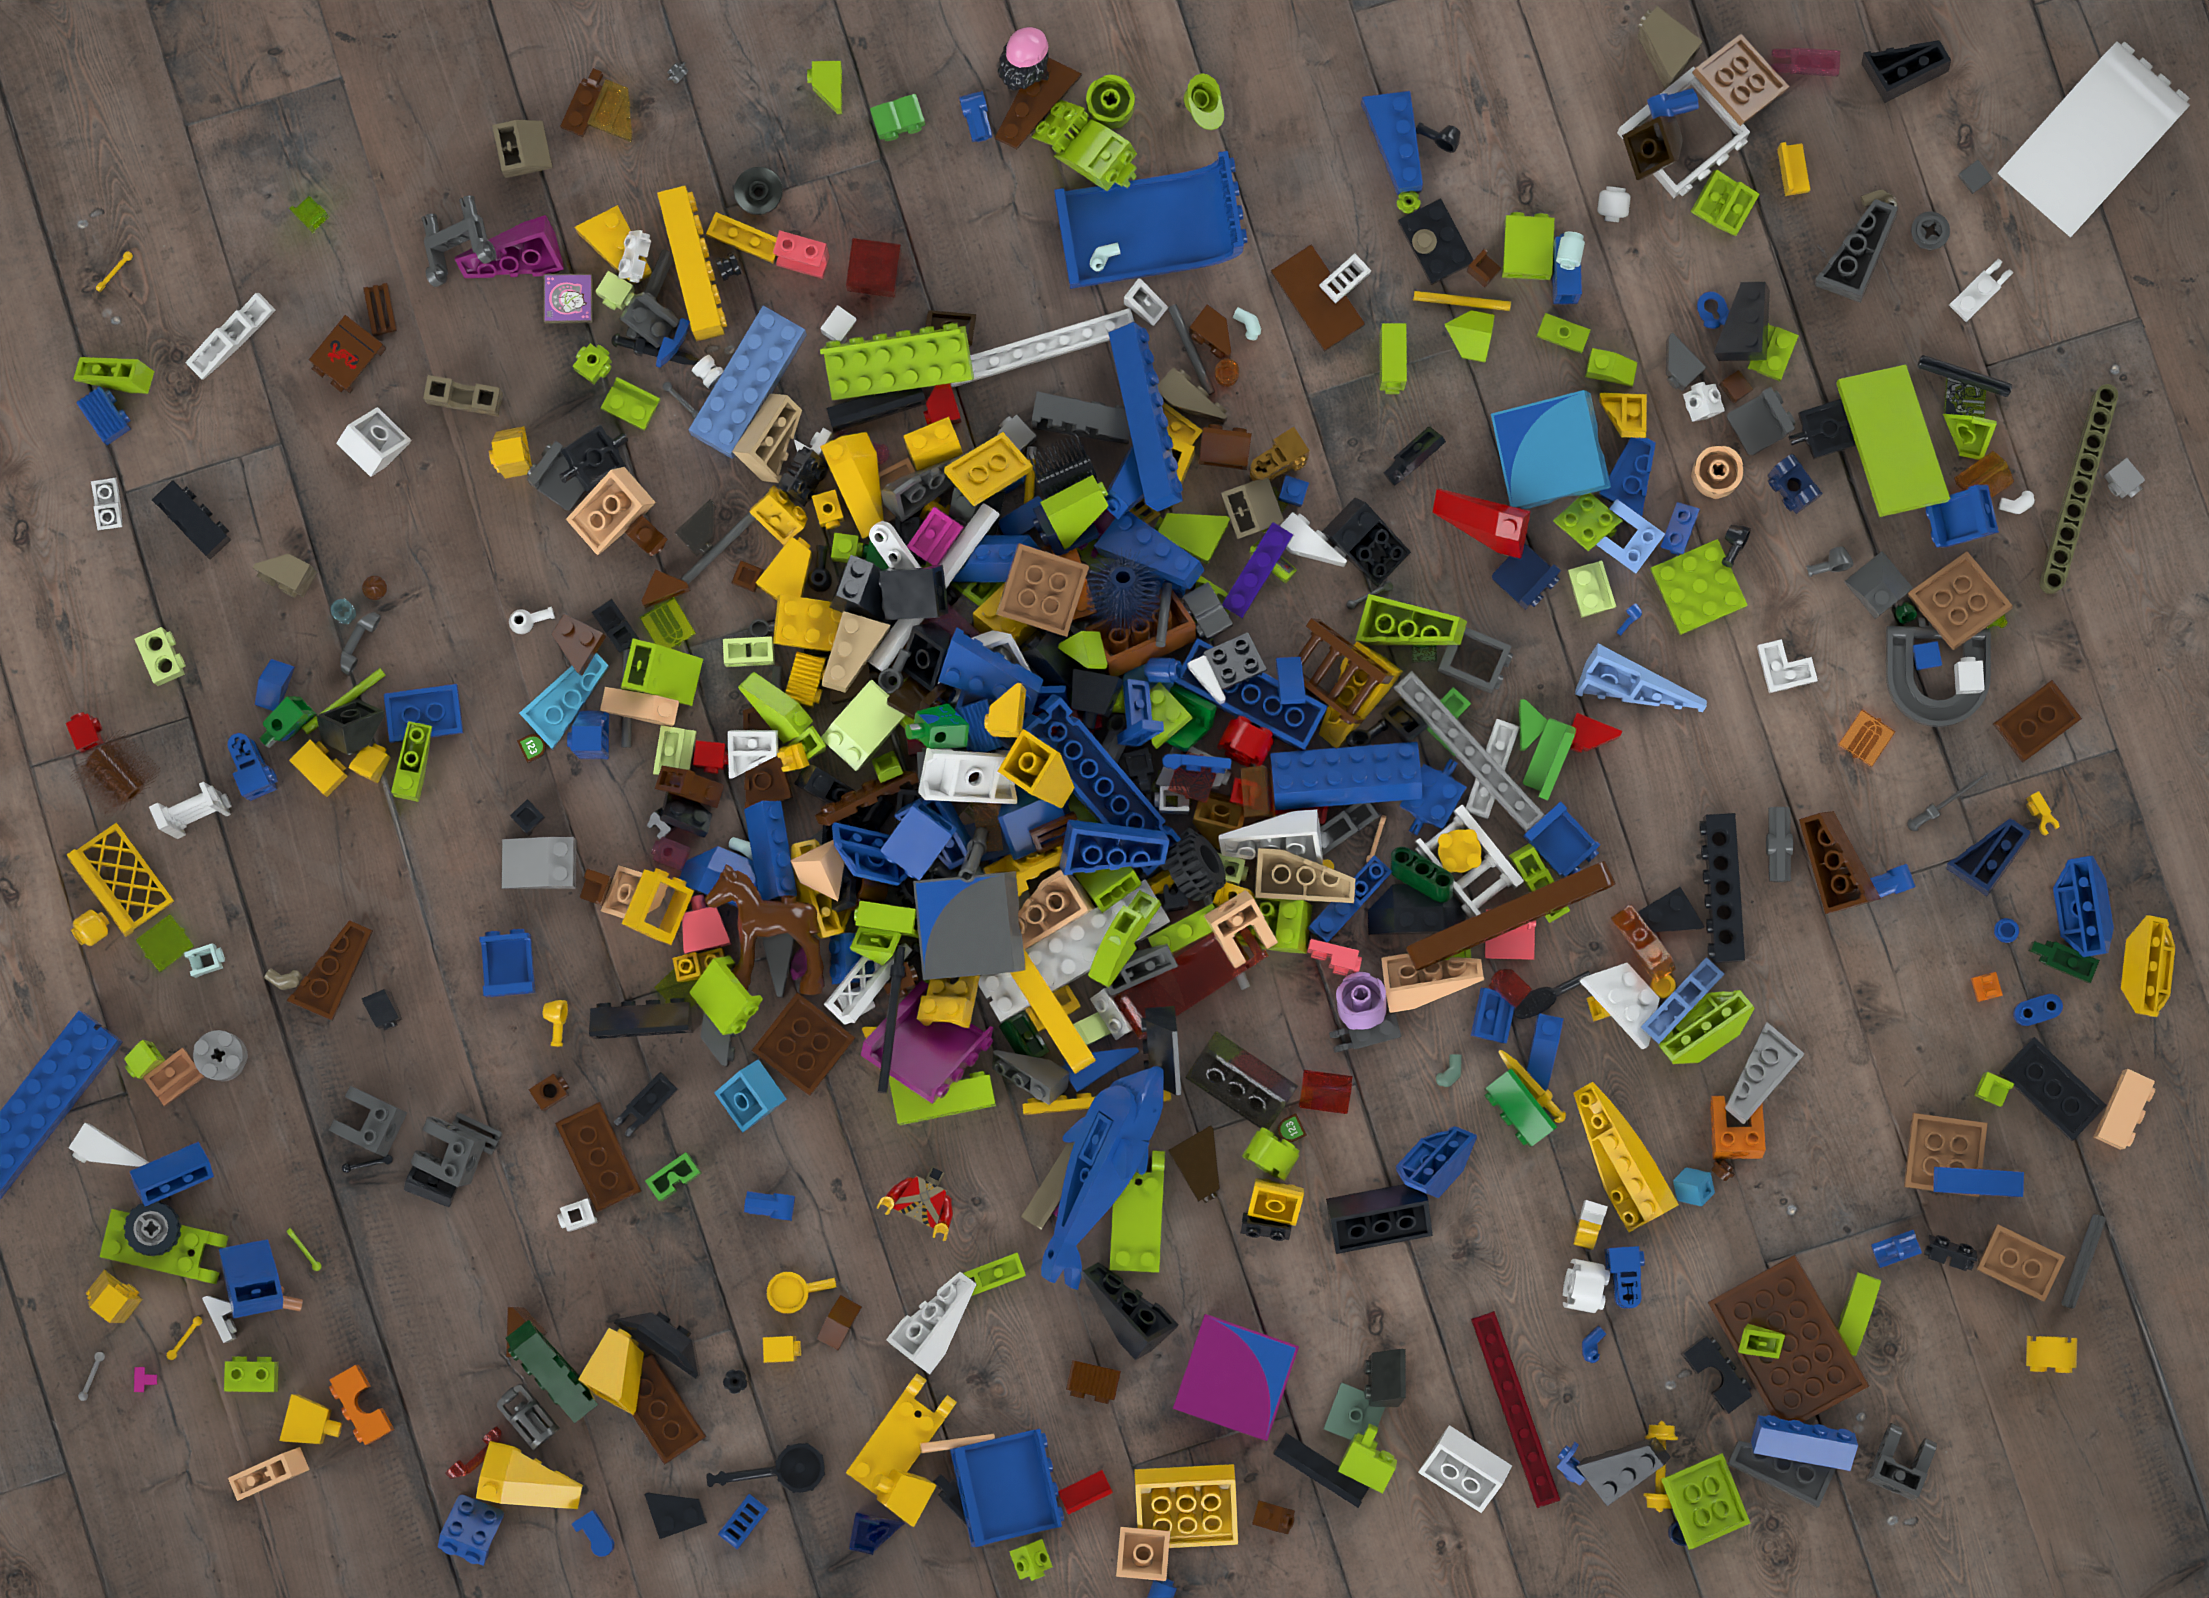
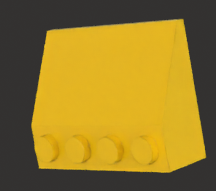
M1234 1464L1135 1469L1137 1526L1139 1529L1170 1531L1169 1548L1238 1544Z

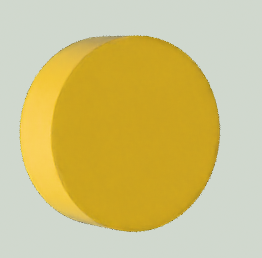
M1662 973L1652 979L1650 988L1659 998L1664 999L1668 998L1675 991L1676 984L1670 975Z

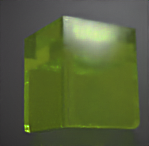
M309 196L296 208L293 205L289 207L290 211L311 233L330 217Z

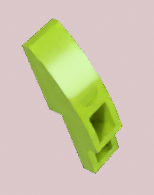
M1139 890L1128 907L1122 906L1096 952L1088 974L1090 978L1108 988L1137 949L1134 943L1162 905L1158 899Z

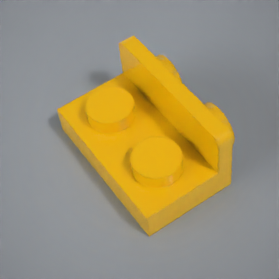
M775 485L749 511L783 545L791 537L798 534L808 520L804 510L799 506H795L789 500L788 495Z

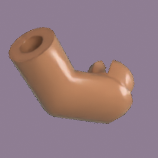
M283 1295L284 1309L301 1310L302 1299Z

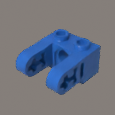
M242 733L233 734L228 740V749L238 770L232 774L241 795L252 801L277 790L275 783L278 782V778L273 768L270 769L265 763L256 742Z
M1639 1246L1604 1249L1606 1270H1609L1613 1275L1614 1300L1616 1304L1621 1308L1637 1307L1642 1299L1641 1266L1645 1265L1644 1252L1639 1251ZM1621 1283H1632V1286L1622 1287ZM1628 1292V1294H1632L1633 1299L1629 1301L1623 1300V1295H1626Z

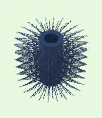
M1122 547L1121 567H1119L1120 562L1118 563V558L1116 560V567L1114 563L1111 567L1106 563L1104 564V566L1106 565L1113 571L1112 573L1105 568L1097 566V568L1106 571L1110 575L1093 571L1094 574L1102 575L1106 579H1100V577L1098 579L1096 576L1094 578L1092 576L1089 579L1093 581L1101 580L1105 583L1097 584L1096 582L1094 584L1093 582L1091 584L1089 582L1086 584L1092 596H1089L1090 593L1086 595L1091 599L1086 603L1088 605L1092 603L1093 606L1094 603L1095 605L1096 603H1104V606H1092L1090 608L1091 611L1093 609L1098 611L1101 608H1108L1105 611L1093 614V616H1097V614L1099 616V614L1101 615L1109 611L1106 616L1104 615L1100 618L1102 620L1113 613V616L1105 623H1108L1110 620L1112 621L1114 618L1113 625L1118 619L1120 634L1123 618L1125 634V618L1126 621L1128 620L1127 625L1130 624V618L1133 623L1136 619L1143 623V620L1138 618L1135 612L1138 616L1142 615L1146 619L1147 615L1145 616L1137 610L1153 614L1151 610L1147 611L1140 607L1145 606L1146 608L1150 607V609L1153 607L1154 609L1157 606L1154 604L1160 601V598L1156 597L1155 594L1160 588L1156 585L1160 581L1157 580L1156 583H1154L1155 580L1153 582L1151 580L1142 582L1146 578L1157 576L1151 574V576L1139 577L1150 571L1144 570L1143 573L1139 572L1137 574L1146 565L1136 570L1135 568L1139 564L1137 563L1132 568L1128 560L1126 562L1127 556H1125L1123 567ZM1148 583L1151 585V586L1148 587V588H1147V587L1145 588V587L1142 586V585H1145V584L1148 585ZM1094 586H1097V587H1098V586H1102V587H1104V589H1101V590H1100V588H1099V589H1098V588H1097V589L1094 588V590H1093L1092 588H1093ZM1147 589L1151 591V593L1149 592L1147 594L1142 592ZM1098 592H1103V593H1105V594L1100 595V596H1099V595H1096V593H1098ZM1146 595H1147V596L1149 595L1150 598H1149V599H1144V598H1142V597H1143V596H1146ZM1095 597H1096V599H1097V597H1098V599H1099V597H1100L1101 599L1104 598V600H1102V601L1099 600V602H1098V601H1093L1092 598L1095 600ZM1144 601H1145V602H1146V601H1148V602L1150 601V602H1151V601H1152V603H1153V602L1155 601V603H1154L1153 605H1150V604H1149V605H1147V604L1145 605V604H1143L1142 602H1144Z

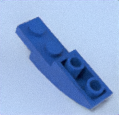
M1374 855L1354 877V903L1331 902L1307 929L1320 941L1328 943L1393 871Z

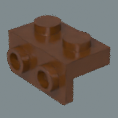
M907 961L903 964L906 967L907 977L901 980L899 999L906 997L908 991L916 987L915 982L919 981L914 965L909 966ZM891 983L884 985L888 997L890 996Z

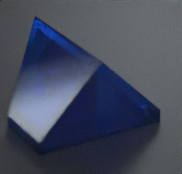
M857 1511L849 1549L873 1555L874 1551L906 1522Z

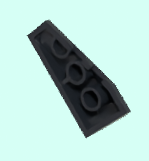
M1099 1262L1081 1272L1085 1283L1118 1342L1134 1360L1151 1352L1178 1327L1179 1324L1162 1306L1156 1302L1154 1305L1141 1297L1143 1295L1142 1292L1138 1289L1134 1292L1123 1284L1122 1278Z

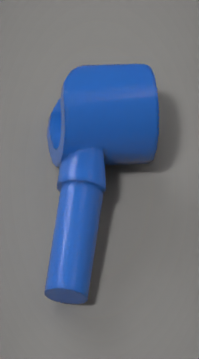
M1637 604L1632 605L1626 610L1630 617L1616 631L1620 636L1630 624L1641 617L1642 610Z

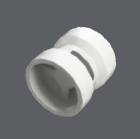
M710 355L703 357L692 369V372L697 377L703 379V384L708 389L716 385L724 371L721 367H717L714 364L715 360Z

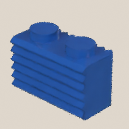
M100 386L76 403L103 443L109 445L131 430L128 425L131 420L123 409L119 411L114 405L117 399L109 389L105 391Z
M987 699L958 708L959 715L969 724L966 747L968 752L985 753L1002 747L1000 737H993L985 729V715L989 714Z

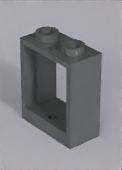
M1466 627L1464 631L1465 636L1502 651L1490 682L1450 667L1459 645L1447 646L1437 672L1491 694L1493 689L1498 690L1504 676L1500 675L1503 666L1508 668L1513 656L1509 652L1511 646Z

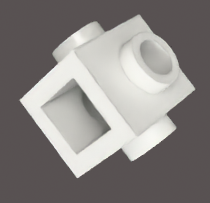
M1705 382L1697 383L1691 386V391L1683 394L1692 422L1707 420L1725 411L1716 384L1705 385Z

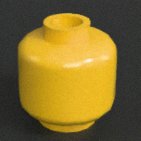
M88 910L73 921L71 932L81 945L93 946L108 935L107 925L110 923L102 912L97 914L94 910Z

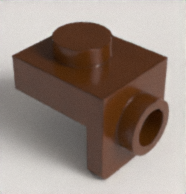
M1258 1500L1252 1525L1289 1534L1290 1529L1294 1525L1295 1510Z

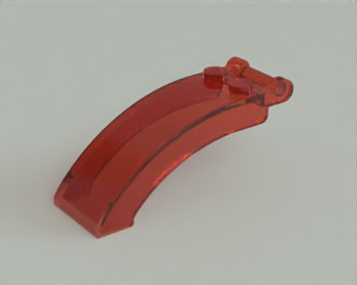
M1247 926L1240 930L1239 933L1254 957L1250 959L1237 937H1233L1246 963L1235 969L1216 936L1212 933L1176 957L1177 967L1132 986L1113 998L1139 1040L1147 1036V1032L1142 1033L1141 1018H1146L1145 1008L1175 1006L1177 1017L1269 956L1266 950L1261 949Z

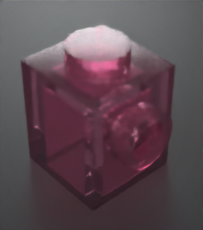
M661 837L660 841H655L651 854L654 855L653 860L655 862L682 872L691 849L688 846Z

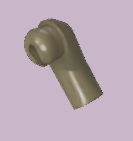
M1882 189L1860 196L1863 207L1870 206L1875 199L1897 207L1896 197Z
M270 968L264 978L280 990H287L299 985L302 980V974L297 970H293L291 973L280 975Z

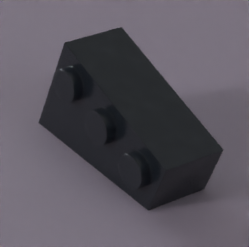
M1940 40L1912 44L1905 48L1894 49L1893 47L1887 48L1886 51L1863 52L1861 64L1882 100L1886 103L1949 72L1951 59Z
M172 480L152 501L211 560L231 541L226 535L230 531L220 521L215 523L210 518L213 513L204 504L199 506L194 501L197 496L187 486L182 489Z

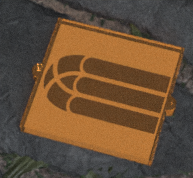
M1862 709L1838 745L1851 753L1853 758H1858L1872 767L1896 731L1882 723L1881 718L1876 719Z

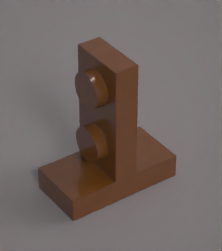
M663 765L655 785L657 790L673 793L712 808H718L724 788L723 784L695 775L693 771Z

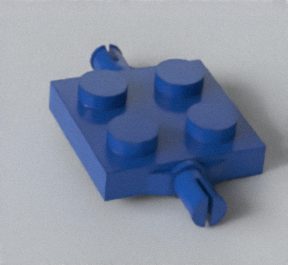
M1448 759L1443 771L1435 770L1426 764L1422 765V799L1403 800L1400 804L1402 809L1410 812L1416 818L1408 830L1409 832L1413 833L1414 831V835L1418 836L1424 823L1433 825L1441 830L1445 828L1467 789L1466 786L1455 781L1451 776L1458 765L1457 762Z

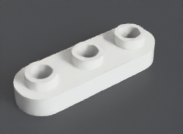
M881 521L871 528L869 532L870 540L889 568H921L890 523ZM878 533L882 534L884 539H881ZM892 553L897 556V559L893 558Z

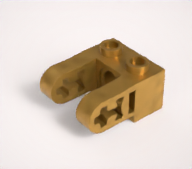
M1294 426L1273 439L1274 445H1272V448L1252 461L1250 470L1251 481L1269 478L1271 482L1293 469L1296 472L1307 464L1306 461L1308 460L1310 450Z

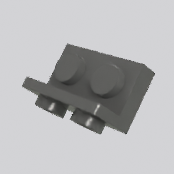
M644 292L633 296L619 318L656 348L661 347L664 337H667L671 329L678 326L680 322L672 310L662 307L657 303V299L653 295Z

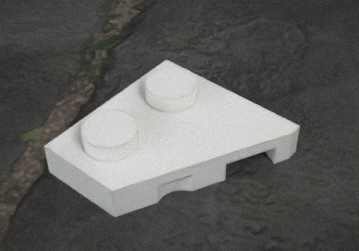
M729 730V778H734L777 756L778 730Z

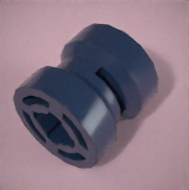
M1674 1521L1669 1526L1668 1537L1677 1545L1687 1546L1678 1521Z

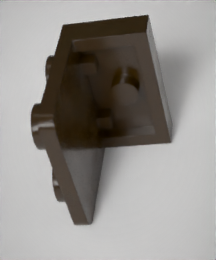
M909 676L903 682V685L887 698V705L915 720V713L919 710L949 704L954 699L956 690L955 687L940 682L932 691H929Z

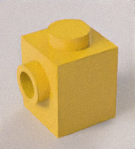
M831 490L812 496L821 528L826 527L828 530L839 527L840 522H843L844 518L836 491Z

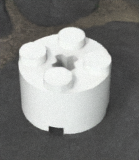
M1572 1259L1570 1263H1573L1574 1267L1573 1269H1567L1564 1281L1563 1296L1567 1297V1303L1563 1302V1306L1590 1313H1595L1598 1309L1603 1310L1605 1305L1603 1290L1604 1285H1608L1610 1271L1605 1270L1604 1265L1600 1263Z

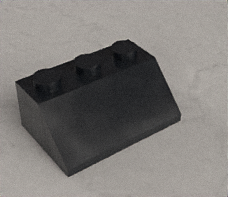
M1175 1006L1145 1008L1146 1018H1141L1142 1033L1147 1032V1039H1142L1143 1054H1148V1060H1144V1070L1154 1066L1161 1067L1164 1070L1163 1090L1174 1095H1181Z

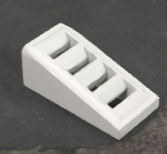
M1354 253L1319 286L1336 304L1369 276L1371 270ZM1351 265L1360 274L1358 277L1349 268ZM1344 271L1353 279L1352 282L1342 274ZM1337 277L1344 282L1345 288L1336 281ZM1332 283L1340 293L1336 294L1328 284Z
M1203 655L1188 662V669L1220 705L1225 703L1226 698L1206 656Z

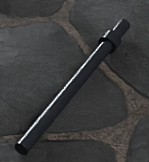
M903 946L896 947L894 964L890 968L892 980L878 1084V1093L883 1094L888 1093L901 980L905 976L906 967L903 966L905 947Z

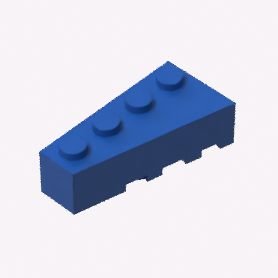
M956 627L938 682L994 701L999 699L1016 683H1021L1026 689L1024 711L1032 713L1044 679L1017 663H1011L1001 653L991 651L983 646L981 641L976 638L974 640L963 634V630Z
M1068 819L1059 867L1064 875H1073L1076 872L1090 873L1102 869L1117 870L1120 867L1133 866L1134 868L1165 864L1169 839L1164 831Z

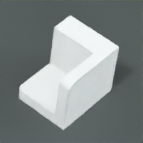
M837 305L820 328L821 332L832 341L840 340V343L844 344L847 340L846 335L856 323V318Z

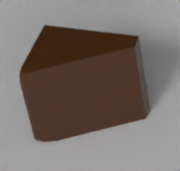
M1739 370L1719 384L1733 404L1753 390Z

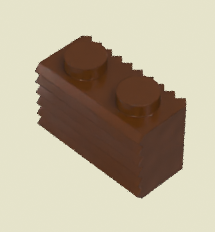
M1072 1360L1066 1390L1071 1391L1070 1396L1084 1399L1085 1394L1095 1396L1094 1401L1109 1404V1400H1115L1121 1371Z

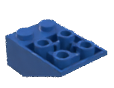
M268 1239L219 1249L233 1318L283 1309L282 1289Z

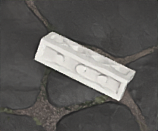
M906 943L897 945L905 947L904 960L912 951ZM895 951L893 956L883 966L874 962L875 971L869 975H865L864 964L872 960L862 956L824 1003L843 1024L855 1022L891 977L890 968L894 964ZM853 978H860L861 989L858 992H851L850 982ZM839 996H846V1008L843 1012L834 1004Z

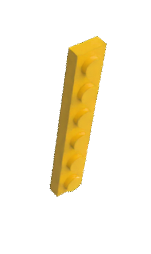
M1163 1090V1102L1171 1101V1093ZM1091 1093L1076 1094L1077 1099H1067V1095H1060L1050 1105L1042 1102V1100L1030 1098L1027 1099L1028 1103L1023 1104V1114L1030 1115L1089 1109L1095 1097H1091Z

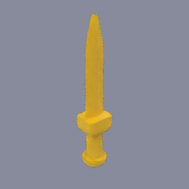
M1499 1050V1054L1507 1068L1515 1072L1542 1108L1545 1107L1555 1118L1553 1121L1557 1123L1563 1122L1566 1119V1112L1561 1111L1551 1100L1553 1098L1552 1093L1548 1089L1544 1091L1517 1060L1503 1050Z

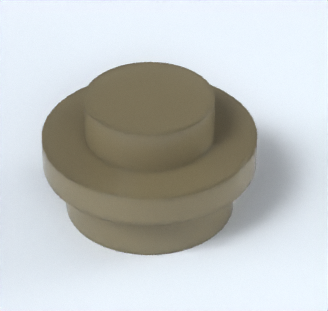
M1427 229L1417 231L1412 239L1414 249L1422 254L1433 251L1437 243L1435 234Z

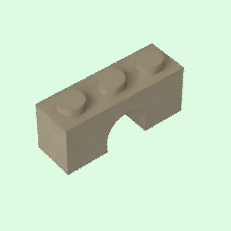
M428 375L423 399L430 405L499 417L503 392L498 387L476 384L475 386L464 385L454 382L452 379Z

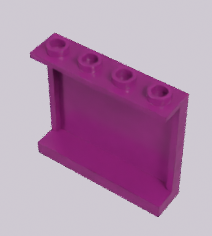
M921 980L898 1005L890 1076L933 1104L939 1097L943 1098L947 1094L953 1082L957 1083L961 1079L967 1066L972 1067L979 1057L978 1054L982 1050H988L993 1042L991 1038L993 1027L990 1026L984 1032L972 1023H970L969 1028H964L951 1022H932L929 1026H924L917 1019L921 997L927 995L929 984ZM887 1017L865 1039L861 1052L862 1057L878 1068H881Z

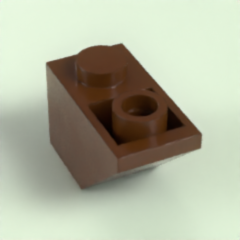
M1206 305L1189 327V332L1192 334L1190 337L1200 345L1203 343L1211 348L1210 352L1217 358L1222 359L1224 357L1229 360L1231 357V346L1227 319L1212 307Z

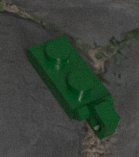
M2047 940L2045 945L2034 941L2031 942L2028 950L2040 956L2039 962L2044 963L2043 965L2086 983H2091L2100 961L2091 956L2083 957L2077 950L2055 941Z

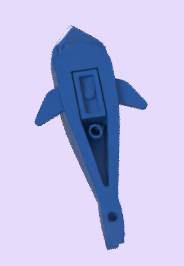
M1154 1066L1114 1081L1110 1087L1101 1091L1094 1098L1086 1116L1078 1120L1063 1135L1064 1142L1074 1143L1066 1169L1054 1235L1047 1245L1042 1260L1041 1276L1049 1282L1055 1283L1064 1270L1065 1284L1070 1288L1078 1290L1082 1277V1263L1076 1245L1109 1210L1127 1187L1134 1174L1137 1172L1143 1175L1146 1172L1149 1141L1163 1109L1164 1070L1161 1067Z

